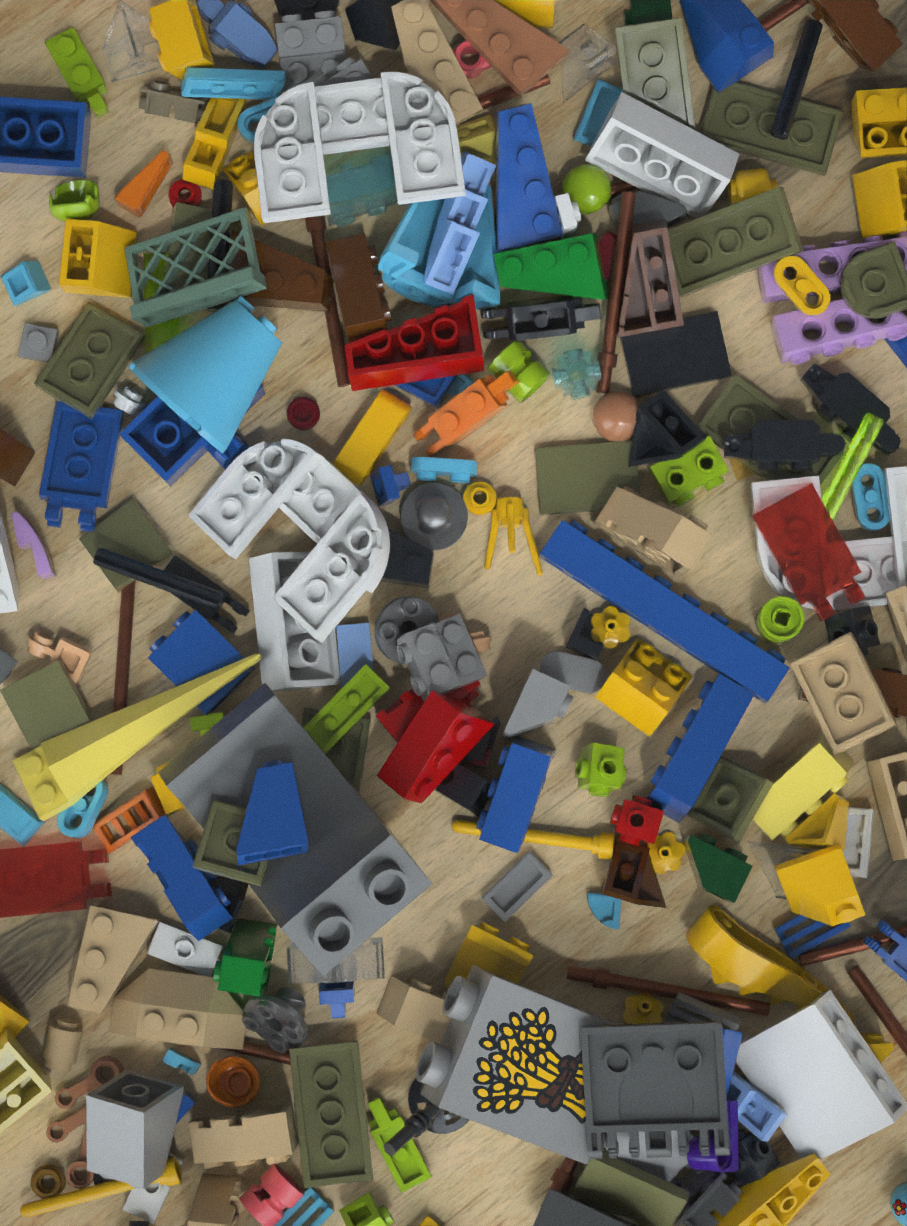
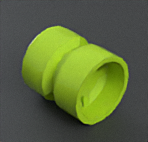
M520 340L514 341L503 350L490 364L488 371L496 379L506 371H512L519 380V383L508 392L519 403H522L544 384L551 373L539 360L532 361L530 359L531 352Z
M779 596L772 598L760 608L756 615L755 624L757 632L770 643L780 644L789 641L803 627L804 613L802 607L790 597Z

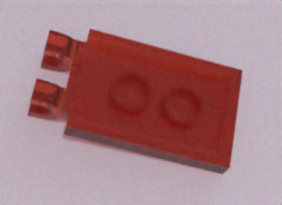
M812 483L751 516L800 606L810 601L820 622L836 614L826 597L842 589L850 606L866 598L860 586L853 578L861 573V570Z
M82 841L0 849V918L88 909L87 899L112 896L111 883L90 885L89 864L109 863L108 851L106 849L82 851Z

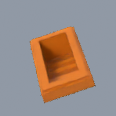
M162 150L115 196L114 200L119 207L139 218L143 216L173 164L168 152Z
M150 787L95 822L93 829L110 854L132 840L131 836L163 815H166L157 792L153 787ZM142 801H144V803H145L146 806L148 807V809H149V811L151 812V814L153 815V817L150 816L149 812L147 811V809H146V807L144 806V804L142 803ZM132 807L135 808L143 821L142 825L138 823L130 809ZM121 814L132 830L129 833L118 817ZM109 822L112 823L121 837L117 841L106 825Z

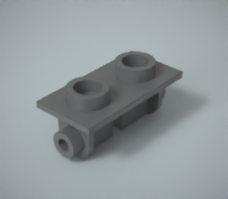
M723 1172L718 1178L715 1176L711 1177L702 1187L701 1192L703 1194L694 1204L689 1202L684 1206L678 1216L679 1221L676 1225L717 1226L719 1221L710 1213L715 1209L722 1217H725L740 1201L739 1196L742 1191L734 1183H731L729 1187L726 1186L729 1182Z

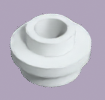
M125 387L124 390L116 389L114 392L116 398L113 404L119 409L134 416L137 415L139 410H144L146 405L141 401L143 395L136 390Z

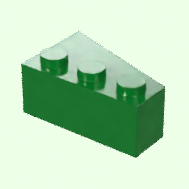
M597 233L494 254L500 287L602 300L609 298Z
M237 918L224 951L223 959L216 961L213 981L219 982L218 990L252 996H261L267 992L278 924Z

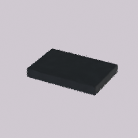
M718 311L683 318L684 326L620 337L632 395L634 397H641L658 393L663 389L669 391L731 378L732 373Z

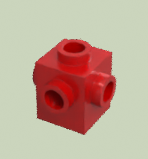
M633 795L631 801L624 799L622 805L615 804L610 823L615 825L614 832L621 834L619 841L634 846H639L640 841L654 844L664 811L651 807V800ZM633 814L638 815L641 819V824L638 827H634L630 823V818Z

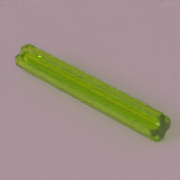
M867 413L822 498L825 534H827L884 424V420L874 414Z

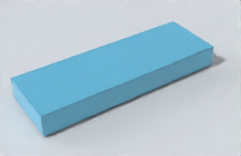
M187 67L180 87L181 95L184 97L269 100L281 95L286 78L285 71Z

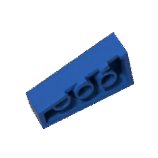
M532 103L496 111L495 238L497 252L563 236Z
M721 674L716 677L713 683L708 680L706 681L697 697L702 700L697 711L693 708L690 709L682 723V726L686 728L681 739L675 736L666 752L670 756L665 767L661 764L658 766L650 780L654 786L646 799L652 801L651 807L664 811L665 816L680 823L697 800L755 695L753 692Z

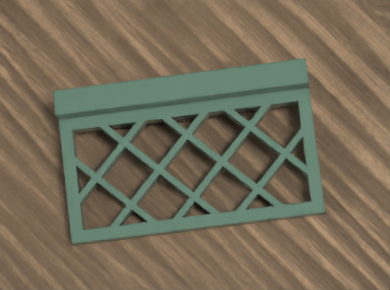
M245 207L124 248L134 305L130 306L132 319L145 327L157 325L237 299L240 295L243 297L267 289L266 278L260 273L249 210ZM240 220L242 230L234 241L225 236L224 234L229 225ZM210 231L214 236L205 251L194 246L200 233ZM221 239L232 244L223 261L212 256ZM180 241L184 246L175 261L164 256L170 243ZM191 248L202 254L193 271L181 266ZM239 249L247 253L249 266L236 270L230 267V264ZM150 251L154 256L145 271L138 268L136 254ZM161 258L172 264L163 281L152 276ZM210 259L220 266L214 277L205 280L199 275ZM181 269L190 276L182 288L175 290L169 285L178 270ZM151 279L160 286L153 297L144 300L142 290L148 280Z

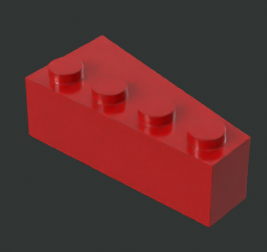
M473 294L462 298L461 302L449 307L444 305L434 309V313L419 319L411 318L402 322L403 325L388 331L384 329L344 345L352 391L485 371Z

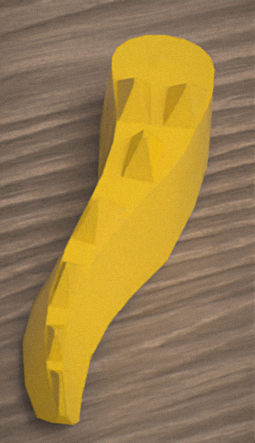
M709 905L686 932L685 937L692 949L710 965L713 982L715 984L729 982L740 986V995L754 992L770 995L771 1005L789 1001L797 1004L798 1011L829 990L804 967L785 953L770 946L741 927L728 913L718 906ZM836 997V999L838 1000V1002L840 1003V1005L842 1006V1008L854 1024V1016L845 1007V1005Z

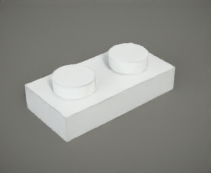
M569 193L555 196V204L563 234L560 239L575 237L576 230L580 229L579 221H581L578 204L576 201L571 202Z

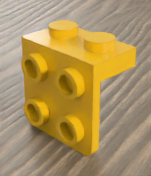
M482 921L479 926L471 924L448 971L444 984L449 988L457 976L467 979L473 965L519 983L526 967L528 968L534 956L528 952L530 945L513 936L508 942L497 936L498 929Z

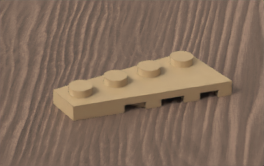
M403 0L392 6L407 74L422 79L424 84L431 87L434 91L441 93L453 112L456 126L484 111L426 0Z

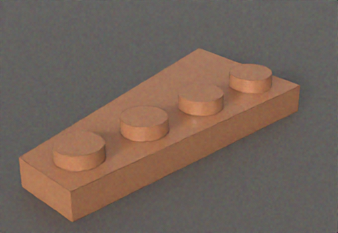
M430 0L520 97L569 55V49L494 0Z

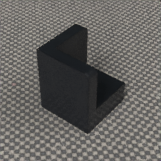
M584 608L566 648L597 661L604 645L602 642H595L592 639L591 631L594 627L591 624V618L593 615ZM612 624L608 625L609 629H612Z

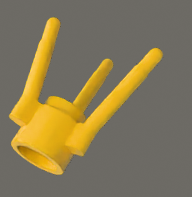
M519 497L497 499V509L492 510V524L484 568L489 570L491 567L499 522H501L502 528H507L509 552L514 553L515 528L520 527L522 521L536 573L538 576H541L543 570L529 522V509L523 508V499Z

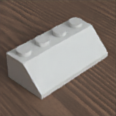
M621 92L603 122L585 161L598 166L602 170L648 194L684 205L688 211L687 214L697 219L707 215L730 182L739 153Z
M274 552L249 558L258 652L262 656L259 661L262 685L266 683L273 692L341 685L335 628L321 643L313 638L273 599V596L310 552Z

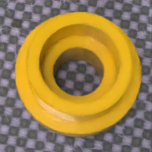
M474 482L466 488L463 500L470 513L485 515L494 509L497 496L490 484ZM478 492L484 493L487 497L486 501L482 504L476 503L473 499L474 495Z

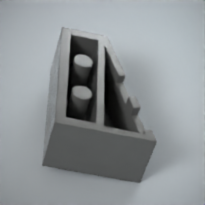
M549 1188L533 1226H633L634 1224L617 1219L601 1209Z

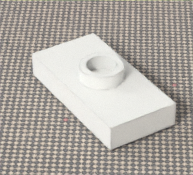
M849 807L846 847L845 851H842L852 877L867 878L874 819L873 809Z
M159 922L147 954L200 975L212 976L223 946L204 938L198 941L189 932Z
M170 1153L168 1154V1158L175 1156ZM177 1157L181 1167L184 1160ZM158 1182L148 1185L144 1189H132L122 1210L154 1224L172 1186L167 1187L166 1184L160 1185Z

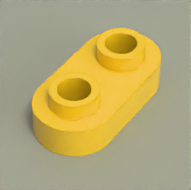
M787 256L775 264L773 268L775 283L802 313L818 315L828 308L830 304L829 290L802 259L796 256ZM787 267H792L795 270V276L792 280H788L784 276V270ZM809 292H813L817 296V302L814 305H809L806 301V296Z

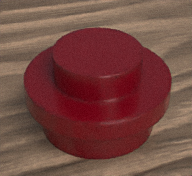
M298 397L289 404L287 418L294 428L309 430L318 423L320 409L313 399Z

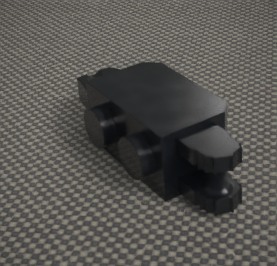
M569 295L507 302L506 306L480 310L481 318L494 319L507 316L508 320L507 327H492L484 330L483 338L510 337V341L571 335L577 333V329L585 328L584 321L601 319L600 303L582 304L581 297L573 298V296Z
M817 364L809 368L800 381L816 398L813 404L818 407L816 412L822 419L830 424L834 421L843 429L841 434L844 438L855 446L859 443L864 447L867 443H870L876 450H880L881 453L888 456L893 452L895 453L896 449H899L901 437L895 434V431L886 424L890 419V408L850 373H839L835 377Z
M813 420L757 421L747 433L724 437V458L749 461V465H757L758 471L778 470V465H791V470L803 471L811 470L812 465H816L821 460L820 457L838 456V454H841V451H844L847 443L841 434H820V426Z

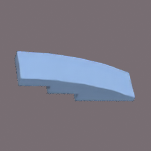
M465 151L462 153L461 163L466 196L446 198L444 200L423 278V283L452 295L480 233L475 231V228L488 201L483 195L496 168L495 164Z
M733 1071L727 1099L738 1100V1121L761 1141L768 1142L787 1114Z

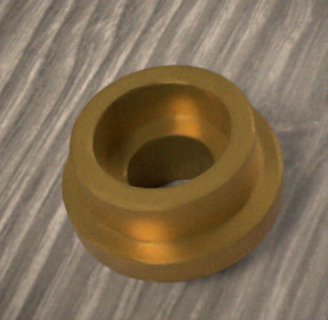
M52 1164L40 1166L31 1177V1188L42 1199L59 1195L65 1188L66 1179L63 1171ZM46 1175L54 1178L55 1183L51 1188L43 1184V1178Z

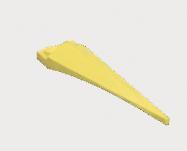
M254 654L41 742V746L13 760L39 819L45 821L73 806L142 747L205 699L259 662L262 656Z

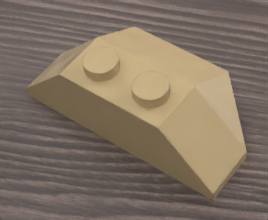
M149 968L113 998L109 1032L138 1039L198 1047L243 1050L246 1027L242 1022V1018L245 1016V1012L229 992L218 990L219 982H214L212 976Z

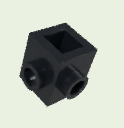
M870 606L850 609L824 618L829 642L852 632L864 656L869 655L868 648L881 645L878 637V628L874 622Z
M745 1128L738 1130L739 1170L730 1172L739 1188L762 1179L781 1163L769 1142L761 1141L751 1131L746 1132Z

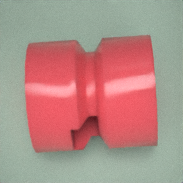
M272 1164L260 1176L261 1184H252L239 1198L248 1212L263 1226H275L284 1217L283 1209H291L305 1195L300 1186L277 1164Z

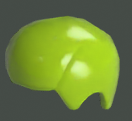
M581 164L573 167L564 177L562 194L569 193L571 202H577L580 213L588 215L599 211L610 201L611 181L606 172L598 166Z
M74 180L59 184L55 188L54 199L52 195L49 196V208L52 215L63 222L66 219L88 220L94 216L100 207L98 185L92 180Z

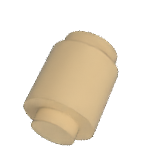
M57 1019L56 1024H49L42 1055L45 1058V1067L57 1071H71L72 1064H75L83 1033V1030L77 1028V1022L68 1019Z

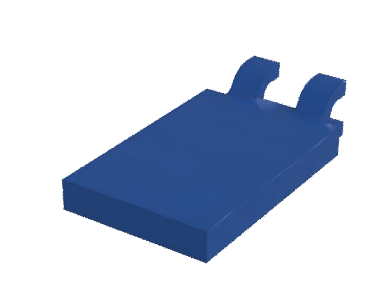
M57 401L39 492L41 500H48L44 517L47 520V526L61 528L64 507L79 509L78 524L81 525L80 530L94 532L97 507L107 508L120 440L119 433L121 432L124 418L123 410L100 407L93 419H90L63 402Z

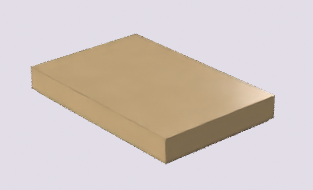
M852 632L790 662L834 755L897 725Z

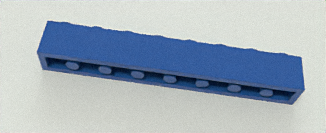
M561 520L540 552L539 557L716 673L755 694L753 697L764 704L769 701L790 667L784 664L785 657L770 648L765 652L755 645L758 640L743 630H740L739 633L734 632L727 627L729 624L728 620L713 611L708 615L699 609L701 603L690 595L684 593L680 597L670 590L672 584L658 575L651 578L643 573L644 566L631 557L627 556L623 560L614 554L616 548L601 538L596 542L585 534L588 530L573 520L566 523Z

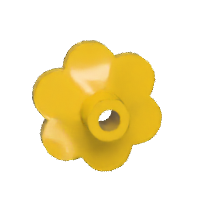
M608 606L602 613H595L592 616L591 624L594 628L591 631V637L595 642H602L606 648L614 649L619 642H626L630 638V631L628 629L630 617L626 613H619L617 608ZM613 624L614 629H609L608 625Z
M665 832L661 836L657 835L654 844L647 843L656 873L663 874L667 870L676 871L681 867V857L685 854V847L682 843L677 842L676 836L673 833ZM663 850L668 851L667 856L662 855Z
M639 993L637 996H628L625 999L624 1008L626 1010L622 1014L625 1024L662 1023L663 1004L661 1001L653 999L651 994Z

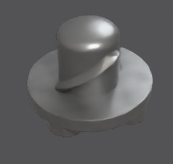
M429 483L417 487L407 496L401 509V524L406 536L430 550H442L452 546L461 538L467 527L468 512L463 498L456 490L444 484Z
M403 596L390 601L380 611L375 623V640L378 648L388 659L403 664L397 653V640L403 634L431 623L440 622L438 615L429 603L420 598Z
M282 987L274 996L268 994L252 996L247 1002L244 1009L245 1016L242 1018L243 1024L247 1029L256 1032L268 1041L269 1046L276 1052L285 1053L287 1049L300 1047L308 1035L307 1025L301 1016L306 1007V1002L297 990L290 987Z

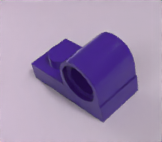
M727 1099L730 1155H715L714 1129H710V1156H702L699 1150L700 1135L693 1137L689 1142L687 1161L692 1169L716 1172H734L739 1170L738 1100Z

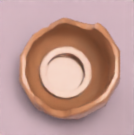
M625 391L610 392L601 397L593 408L592 419L599 435L614 442L631 439L636 423L637 407L640 405L637 398Z

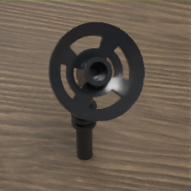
M415 1078L408 1096L412 1115L405 1121L404 1127L384 1144V1151L392 1156L413 1137H419L426 1130L438 1134L452 1133L465 1126L469 1119L461 1117L456 1122L446 1125L445 1120L455 1117L456 1114L449 1113L444 1115L446 1110L438 1108L422 1096L419 1090L422 1083ZM417 1103H426V1107L423 1110L419 1109Z

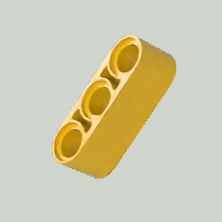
M383 388L338 454L333 465L355 485L360 487L406 420L412 406Z

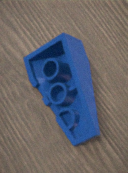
M680 0L687 21L688 31L695 48L699 68L717 93H720L773 58L774 41L741 0Z

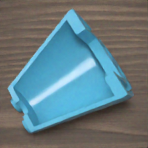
M487 186L483 195L488 201L475 228V231L480 233L453 295L423 283L429 250L445 199L409 204L379 259L378 270L383 272L382 280L385 284L409 300L434 308L444 305L449 307V304L459 303L462 301V298L472 294L474 295L476 310L487 309L500 304V285L494 258L497 250L491 186Z
M241 295L237 300L232 301L149 351L128 366L148 388L222 454L228 448L282 345V342L274 335L277 328L263 315L257 320L251 314L255 308Z

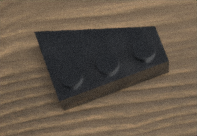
M388 528L390 552L381 582L429 589L434 551Z

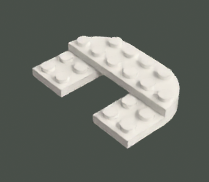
M381 72V78L316 87L314 82L298 85L275 99L276 103L265 116L262 115L256 129L254 157L263 223L331 214L323 155L385 146L391 147L398 205L466 196L457 127L453 112L439 91H434L431 87L424 84L422 79L410 74Z
M282 439L272 443L263 441L242 452L228 466L188 516L234 559H237L278 508L315 541L317 545L273 596V599L313 638L322 643L366 590L373 593L386 570L390 552L388 527L378 506L322 454L303 443L290 439Z
M907 466L884 469L892 536L826 543L819 475L750 483L758 550L756 551L757 559L765 579L773 590L780 596L790 597L797 601L802 608L812 611H836L865 606L889 605L885 593L907 585Z

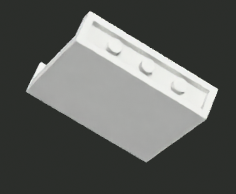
M831 990L818 996L811 1004L751 1037L748 1034L741 1040L736 1064L741 1068L753 1087L787 1114L779 1126L800 1158L815 1154L821 1160L895 1123L907 1111V1102Z

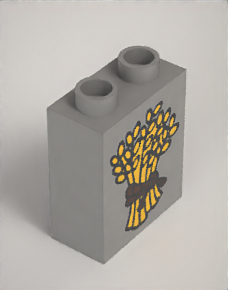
M473 965L468 978L457 976L446 992L442 1012L443 1015L450 1017L451 1020L441 1044L433 1041L429 1042L420 1056L416 1069V1080L424 1083L420 1094L438 1108L587 1165L589 1157L580 1028L585 1025H612L618 1023Z

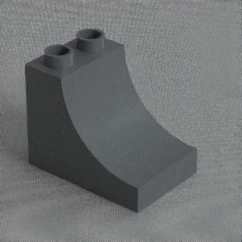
M264 683L158 773L169 790L204 829L213 799L247 808L257 768H262L265 763L274 760H283L284 763L293 762L308 838V853L269 860L262 887L249 884V886L262 901L281 930L322 976H325L433 883L383 820L268 685Z

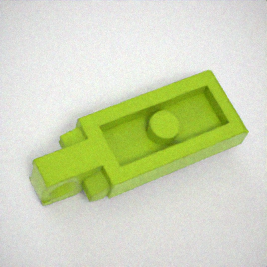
M74 27L45 41L46 47L76 101L86 102V104L89 102L97 118L107 114L109 111L101 95L107 93L106 85Z
M381 1096L368 1101L367 1104L375 1118L368 1122L371 1128L370 1133L400 1192L403 1193L432 1178V1174L413 1138L392 1156L384 1151V1144L404 1127L405 1122L396 1108L390 1111L387 1110Z

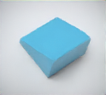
M23 261L1 276L14 306H18L51 290L39 261Z

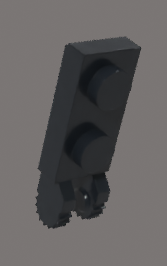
M176 555L173 556L164 569L166 572L221 591L223 599L218 609L205 606L173 593L171 594L192 609L198 611L208 620H214L234 634L238 627L228 618L218 614L223 604H228L232 607V610L245 617L250 612L249 609L230 597L229 592Z

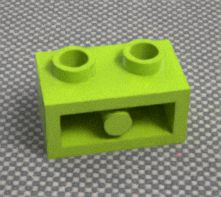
M709 435L706 441L680 459L658 462L652 465L648 472L666 505L669 506L675 503L677 507H680L695 498L693 493L705 487L708 492L723 484L725 481L722 477L726 476L729 470Z

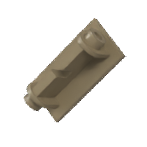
M151 80L150 84L140 87V91L146 92L147 96H141L139 108L144 109L147 114L169 117L170 107L175 106L174 119L197 124L205 111L204 108H201L202 104L205 105L209 102L210 98L184 97L181 95L180 90L170 89V83Z

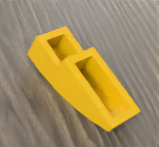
M210 98L195 130V140L183 165V180L214 190V183L222 173L238 130L239 116L245 109L247 99Z

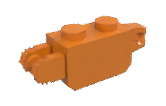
M506 371L497 379L492 374L486 378H479L427 418L429 422L416 431L413 436L418 442L424 440L430 433L436 430L441 439L430 445L425 453L428 457L437 455L449 445H454L464 440L508 405L506 402L509 398L506 392L518 384L519 380L512 371Z

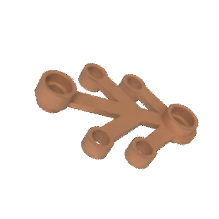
M113 1056L98 1058L91 1066L89 1077L70 1088H62L56 1093V1104L62 1109L72 1107L78 1097L95 1088L97 1089L111 1080L105 1079L102 1076V1069L108 1066L113 1069L114 1075L112 1078L124 1071L122 1063ZM62 1092H69L71 1094L72 1101L70 1104L61 1102L60 1096ZM86 1107L63 1121L51 1123L46 1131L48 1139L56 1143L61 1142L68 1136L69 1132L86 1123ZM59 1125L62 1127L63 1135L61 1138L53 1136V1126ZM86 1129L78 1161L72 1163L66 1172L68 1183L76 1189L88 1187L94 1178V1173L87 1171L88 1176L84 1180L76 1176V1170L79 1167L87 1170Z

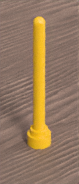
M457 819L452 823V830L456 833L477 836L481 834V830L476 829L478 822ZM528 829L524 842L592 851L591 854L598 855V859L611 860L615 833L601 832V835L594 834V837Z
M176 1156L167 1159L163 1175L151 1184L159 1182L160 1185L166 1184L167 1187L182 1183V1172ZM112 1180L23 1204L20 1208V1213L23 1217H31L136 1188L131 1187L128 1183Z

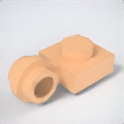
M36 631L34 636H30L27 641L29 645L27 651L44 659L47 655L51 656L49 664L61 659L72 681L76 684L80 682L93 651L64 637L60 638L55 648L53 645L54 639L39 631Z

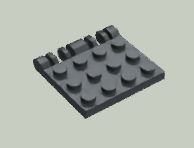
M722 1020L581 1026L589 1159H604L603 1133H607L610 1159L618 1158L619 1142L617 1132H629V1153L632 1158H639V1132H645L647 1158L672 1157L671 1131H677L679 1155L688 1156L689 1140L687 1130H700L699 1150L702 1156H710V1129H714L715 1155H730Z

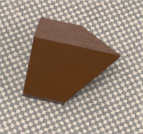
M618 838L602 886V894L637 905L667 908L649 854L650 848L641 845L634 846L619 841Z

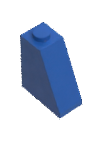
M274 760L265 763L262 768H257L236 849L238 866L308 853V838L293 762L284 763L283 760Z

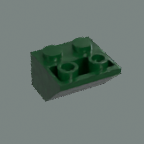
M696 832L694 836L685 835L682 842L697 886L727 902L735 903L753 867L746 863L748 856L730 847L726 848L725 851L716 848L717 840L701 832Z

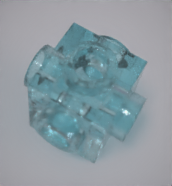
M583 349L564 352L563 356L557 357L558 367L552 368L555 388L562 387L563 396L570 395L572 400L591 396L590 391H596V381L602 380L599 361H592L591 351L583 352ZM573 372H580L583 375V379L572 381L570 376Z

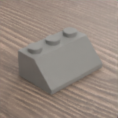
M532 669L503 732V737L512 739L554 723L557 716L563 719L573 699V696L568 694L570 685Z

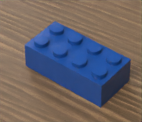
M0 97V172L86 178L91 111L86 102Z
M261 385L246 413L266 394ZM158 396L119 433L122 439L170 487L212 446L197 430L184 421Z

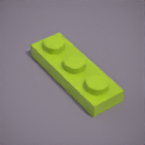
M365 664L303 728L327 754L391 688Z

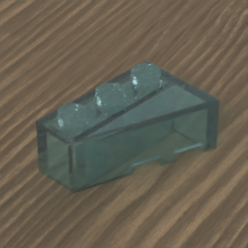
M391 154L371 158L370 163L353 168L352 163L342 165L341 173L326 176L331 214L326 215L329 226L336 224L337 227H343L355 222V217L368 213V216L379 215L387 210V206L398 203Z

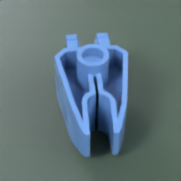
M197 0L200 16L210 24L208 31L210 34L209 39L222 50L227 48L245 63L262 68L267 66L278 49L269 32L251 17L253 13L248 7L239 1L235 3L230 0L224 5L220 0Z

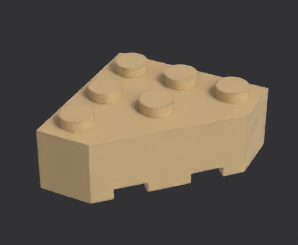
M624 486L623 489L619 487L614 489L593 523L598 528L677 577L691 570L712 536L710 532L706 531L708 525L692 515L687 519L675 513L671 507L663 502L656 501V503L648 501L627 486Z
M293 1103L197 1118L188 1122L194 1164L203 1163L204 1168L218 1167L224 1165V1162L233 1161L235 1166L256 1163L255 1160L266 1159L267 1164L288 1161L287 1158L290 1157V1154H293L299 1144Z

